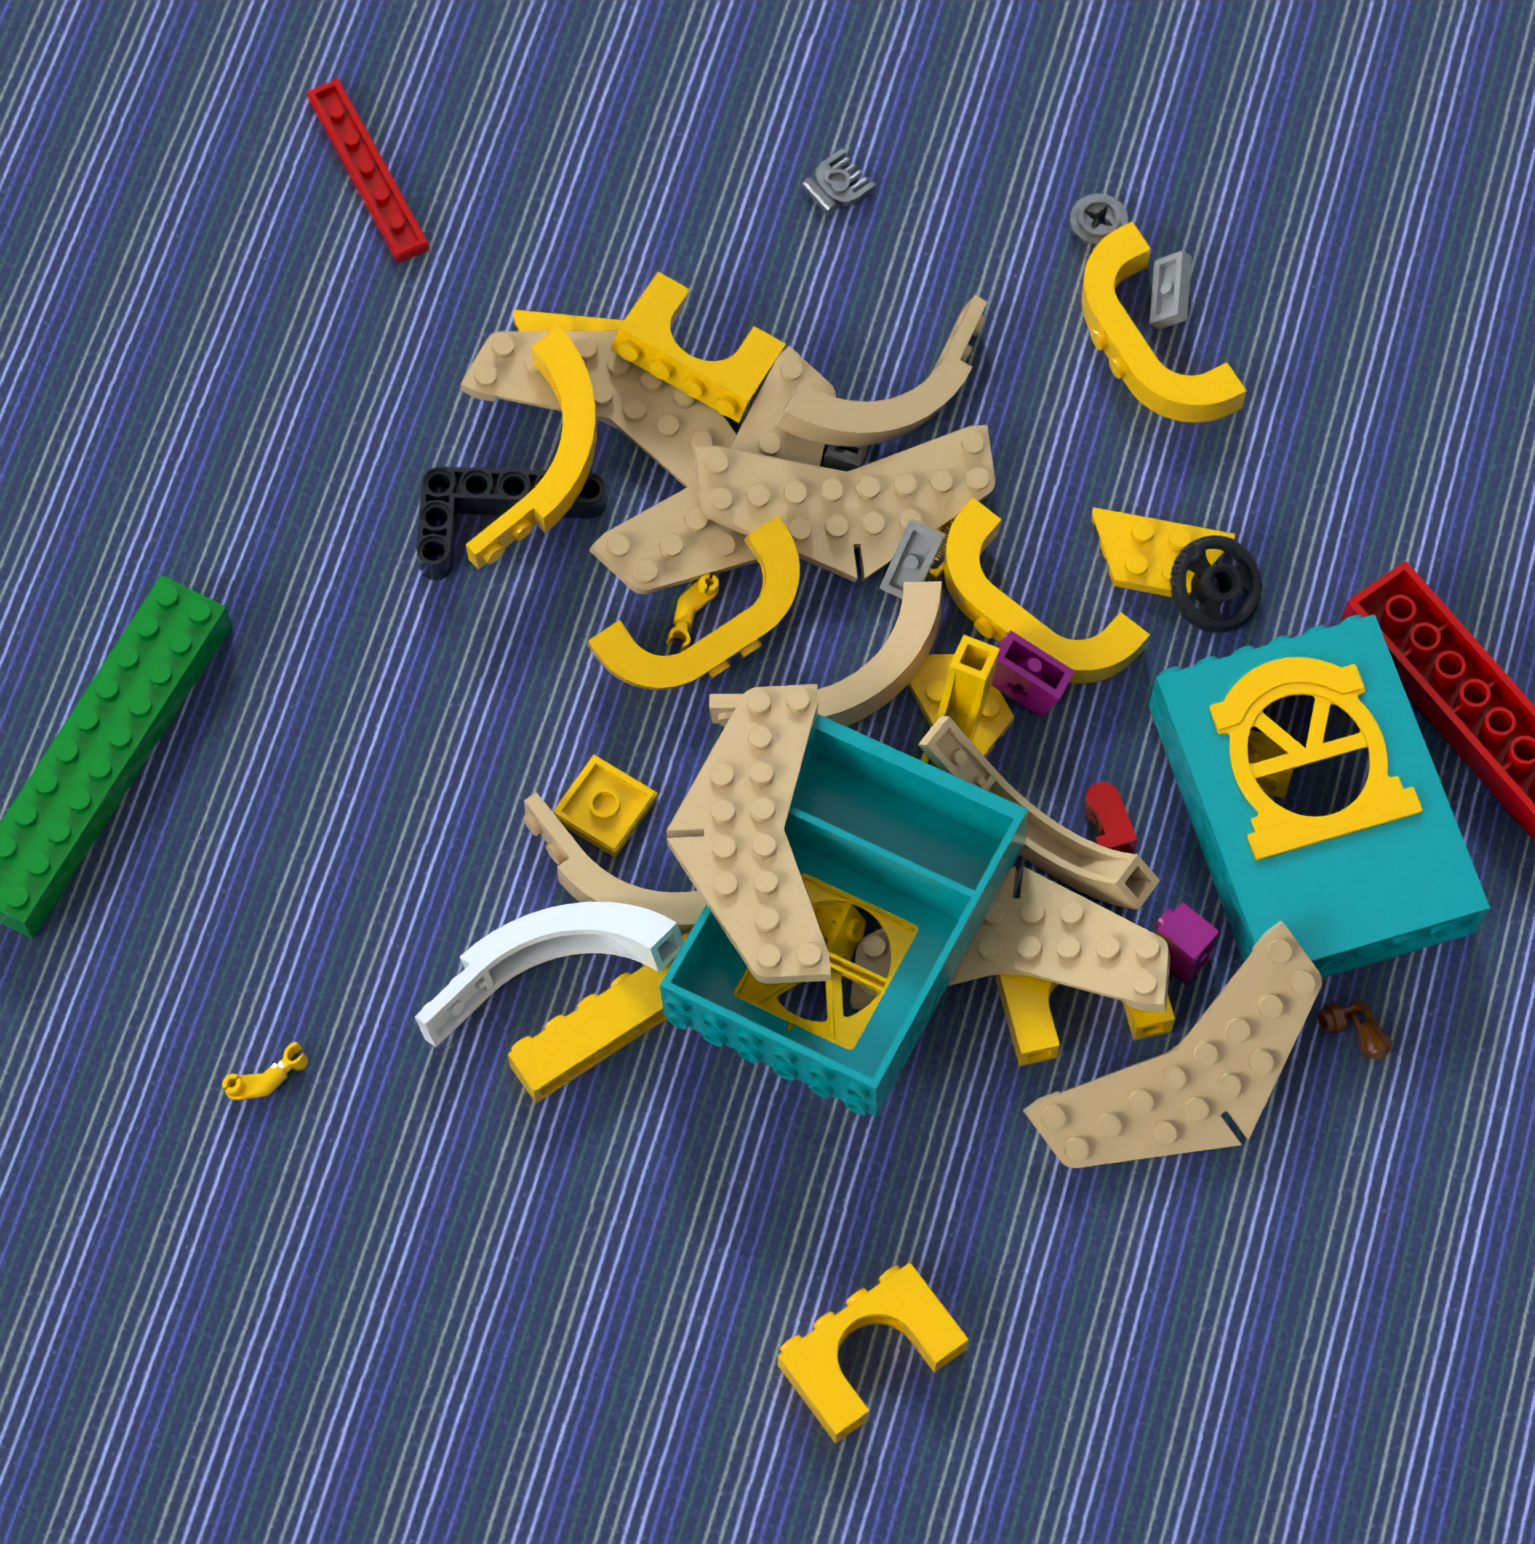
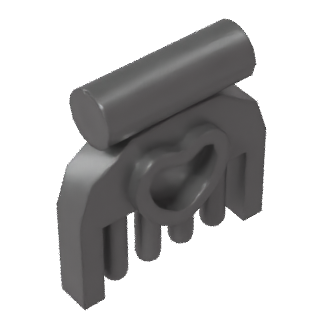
M840 149L821 162L816 169V181L813 177H809L801 185L827 215L832 214L838 205L846 207L855 204L876 190V184L873 181L868 183L869 179L867 177L849 187L852 182L863 175V172L857 171L849 176L856 169L857 166L855 164L841 170L842 167L850 163V158L846 157V152L843 149Z

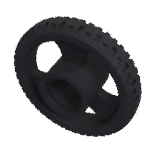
M1220 535L1196 539L1180 551L1172 566L1170 587H1172L1171 594L1172 599L1175 600L1174 604L1184 619L1188 620V623L1195 628H1199V630L1210 633H1225L1235 630L1247 623L1259 606L1258 603H1260L1262 596L1260 569H1257L1258 564L1251 557L1252 554L1246 548H1243L1242 544L1234 541V539ZM1217 549L1226 552L1239 564L1238 568L1236 569L1228 563H1219L1212 566L1206 558V550ZM1187 570L1195 573L1191 580V591L1194 598L1202 604L1199 609L1193 605L1187 592ZM1213 577L1219 582V592L1213 586ZM1241 589L1246 591L1244 602L1238 612L1227 619H1223L1220 613L1221 602L1235 598Z

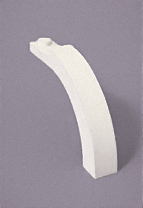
M581 902L543 909L498 928L462 954L460 959L465 969L455 976L449 985L431 1002H428L415 1016V1019L425 1040L434 1047H437L500 986L533 966L569 955L603 953L633 959L659 973L677 956L684 944V940L677 922L662 914L629 904Z

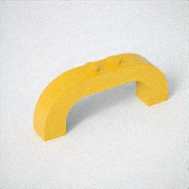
M1133 222L1119 227L1104 237L1088 259L1084 273L1081 303L1085 321L1090 329L1091 339L1098 350L1103 349L1109 358V365L1115 377L1118 379L1122 378L1132 394L1143 405L1169 419L1193 423L1207 422L1223 418L1242 409L1246 389L1228 362L1199 375L1178 374L1160 363L1119 302L1115 293L1116 287L1124 279L1148 267L1151 248Z
M972 497L952 523L944 553L943 569L945 582L957 607L974 622L977 631L986 638L993 637L998 642L1010 630L1073 669L1075 672L1069 683L1098 682L1110 678L1127 668L1145 649L1150 634L1122 612H1119L1100 634L1089 639L1071 640L1054 633L986 578L981 569L979 557L998 535L1002 519Z
M776 516L744 539L758 560L763 576L760 595L751 607L686 650L670 656L654 655L643 650L635 643L622 622L618 620L587 641L588 647L601 665L616 678L632 686L650 690H666L689 684L706 673L713 678L730 667L727 659L740 652L744 658L762 646L759 638L774 628L785 616L792 605L799 584L800 564L797 548L780 516Z

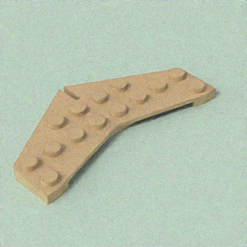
M506 331L493 333L487 338L461 382L460 390L477 399L496 402L497 399H503L561 411L553 389L546 378L533 365L531 347L551 331ZM564 331L581 354L588 370L593 387L596 418L622 431L686 488L697 482L693 455L695 447L718 446L730 449L737 434L723 415L611 351L617 331Z
M788 346L776 358L730 449L820 466L825 444L792 435L775 425L789 396L800 383L821 393L836 397L833 386L794 349ZM697 482L605 532L589 550L624 584L638 594L652 593L700 579L704 574L710 573L711 576L758 562L744 541L747 535L704 516L700 508Z
M988 425L963 428L848 472L718 446L695 447L693 450L700 508L705 517L748 536L779 515L794 540L800 559L853 582H856L858 579L854 548H858L863 582L891 563L909 520L914 519L938 530L954 519L972 497L980 502L991 493L995 486Z
M817 684L755 687L747 690L740 699L666 830L667 837H677L667 838V845L752 975L763 983L831 981L830 955L784 831L810 732L818 712Z
M1015 866L1011 868L949 985L990 975H1028L1125 1001L1127 1007L1138 1010L1166 1012L1170 952L1166 941L1162 937L1024 866L1020 898H1016L1018 872ZM882 928L861 939L856 950L855 964L887 979L891 964V949L887 935ZM853 981L850 1003L853 1009H863L874 1000L877 993Z
M1279 921L1264 932L1253 946V952L1184 1040L1173 1049L1061 1093L1057 1091L1041 1097L1023 1110L1065 1166L1081 1168L1242 1145L1221 1117V1114L1225 1111L1228 1112L1241 1132L1249 1140L1322 986L1320 972L1282 921Z

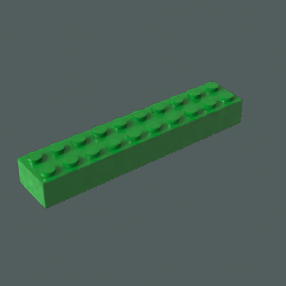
M163 575L159 577L0 822V923L31 939L34 938L231 629L232 624L226 606Z

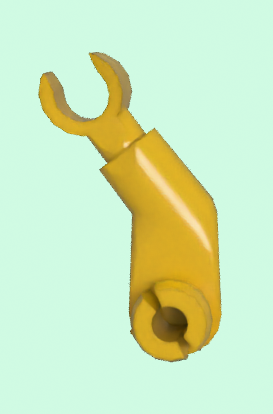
M710 573L702 575L698 581L680 595L674 616L675 627L669 632L666 640L667 645L670 644L671 639L680 638L684 642L680 652L688 648L691 640L688 629L692 627L694 614L718 594L719 580L715 575L711 579H709Z
M293 1042L286 1047L283 1059L278 1064L274 1062L264 1073L229 1074L224 1078L222 1088L232 1100L268 1096L288 1077L286 1074L291 1069L295 1071L304 1069L308 1064V1057L302 1053L296 1060L291 1061L293 1055L302 1048L298 1042Z

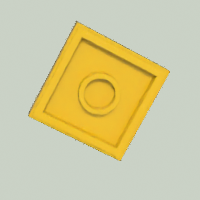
M593 755L555 807L553 813L564 827L616 858L658 799V793L598 756Z

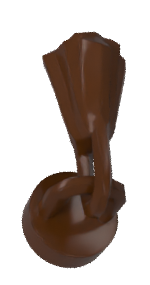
M1334 1001L1325 1004L1323 1009L1318 1011V1021L1325 1033L1338 1034L1346 1031V1021L1352 1019L1358 1033L1360 1052L1366 1058L1381 1060L1387 1057V1054L1391 1051L1392 1040L1379 1026L1370 1007L1364 1001H1352L1349 1007L1341 1008ZM1362 1010L1368 1019L1363 1022L1358 1017Z

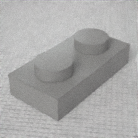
M1183 250L1154 261L1149 324L1157 330L1187 320L1192 256Z
M914 519L909 520L879 588L902 599L904 582H925L946 534Z

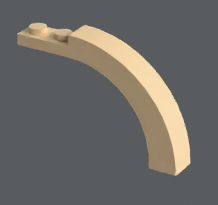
M974 295L966 304L930 376L913 390L890 399L861 402L832 397L800 383L789 396L775 426L809 441L846 447L884 443L916 430L943 408L965 382L973 368L965 363L972 350V346L968 342L972 335L975 337L978 335L986 321V317L982 316L987 301Z
M904 582L899 617L888 640L879 652L857 672L830 686L817 689V714L844 726L851 725L881 709L911 682L928 657L938 634L943 607L942 582ZM710 694L709 710L712 722L719 723L725 727L743 694Z
M940 716L918 744L940 770L1028 809L1026 842L1019 855L1066 885L1101 901L1124 908L1139 910L1160 882L1158 877L1138 854L1115 851L1091 842L1063 827L1037 809L996 771L950 716Z
M537 792L524 800L526 815L523 817L526 826L533 835L541 834L548 843L546 849L551 858L558 864V881L580 903L614 902L646 908L677 922L681 935L692 930L706 906L698 890L676 893L659 892L637 887L614 877L591 860Z

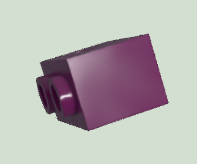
M1010 630L996 646L1000 648L991 686L1043 718L1060 700L1075 671Z
M1182 902L1174 912L1169 908L1161 915L1155 924L1158 930L1154 934L1162 937L1168 945L1170 952L1169 972L1187 986L1212 958L1220 931Z

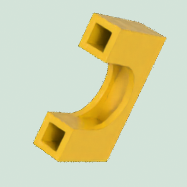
M657 272L620 325L611 351L650 372L656 378L664 380L680 389L688 396L717 410L721 415L727 416L739 423L758 395L776 358L783 352L786 344L754 326L737 352L727 359L705 361L689 355L675 342L670 327L681 313L690 289Z
M996 975L995 980L1019 1066L1057 1058L1060 1044L1048 999L1059 984L1028 975ZM1167 996L1166 1012H1146L1127 1007L1126 1002L1122 1001L1133 1041L1172 1032L1175 1017L1169 996Z
M910 1262L901 1269L898 1265L891 1267L879 1277L880 1284L870 1291H867L865 1288L857 1291L846 1301L848 1306L836 1315L832 1311L826 1313L813 1324L815 1330L803 1338L800 1335L792 1337L780 1348L782 1353L778 1355L779 1368L835 1444L869 1420V1409L842 1374L837 1359L842 1343L852 1332L872 1324L893 1327L910 1340L934 1373L967 1350L969 1339Z

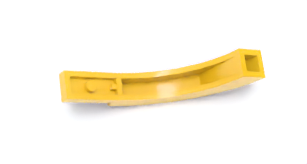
M559 325L531 347L533 365L550 384L562 411L563 427L558 450L548 471L535 488L466 544L468 559L478 570L486 563L492 564L503 555L505 548L514 540L520 541L528 536L533 530L535 523L546 534L573 505L586 482L592 466L597 441V418L593 387L581 354Z
M963 635L949 665L947 680L935 722L940 716H950L970 741L973 742L991 688L1000 648ZM924 752L921 761L938 768Z

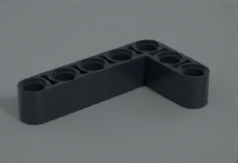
M433 467L428 470L422 479L416 547L419 567L423 576L436 581L446 578L451 573L454 561L457 514L502 516L533 490L548 470ZM589 472L580 494L562 518L592 519L602 515L606 509L607 501L605 482L601 476ZM438 487L448 488V490L443 493L433 492V490ZM477 488L485 490L483 493L477 495L470 493L472 490ZM517 489L522 491V493L517 496H510L507 494L511 490ZM589 492L597 494L596 497L591 499L582 497L583 494ZM437 520L445 522L439 527L430 526L432 522ZM432 554H440L443 556L441 559L436 561H431L427 559Z

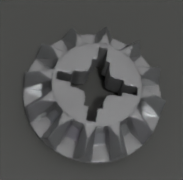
M1091 194L1081 198L1073 206L1070 214V223L1073 235H1078L1084 244L1089 242L1097 246L1112 231L1128 224V215L1122 203L1114 197L1106 194ZM1106 213L1105 225L1100 224L1097 228L1093 229V219L1097 220Z

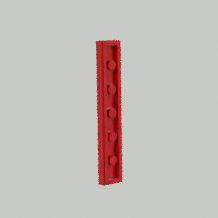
M339 78L307 91L306 95L310 105L396 263L399 264L429 251L430 247L425 235Z

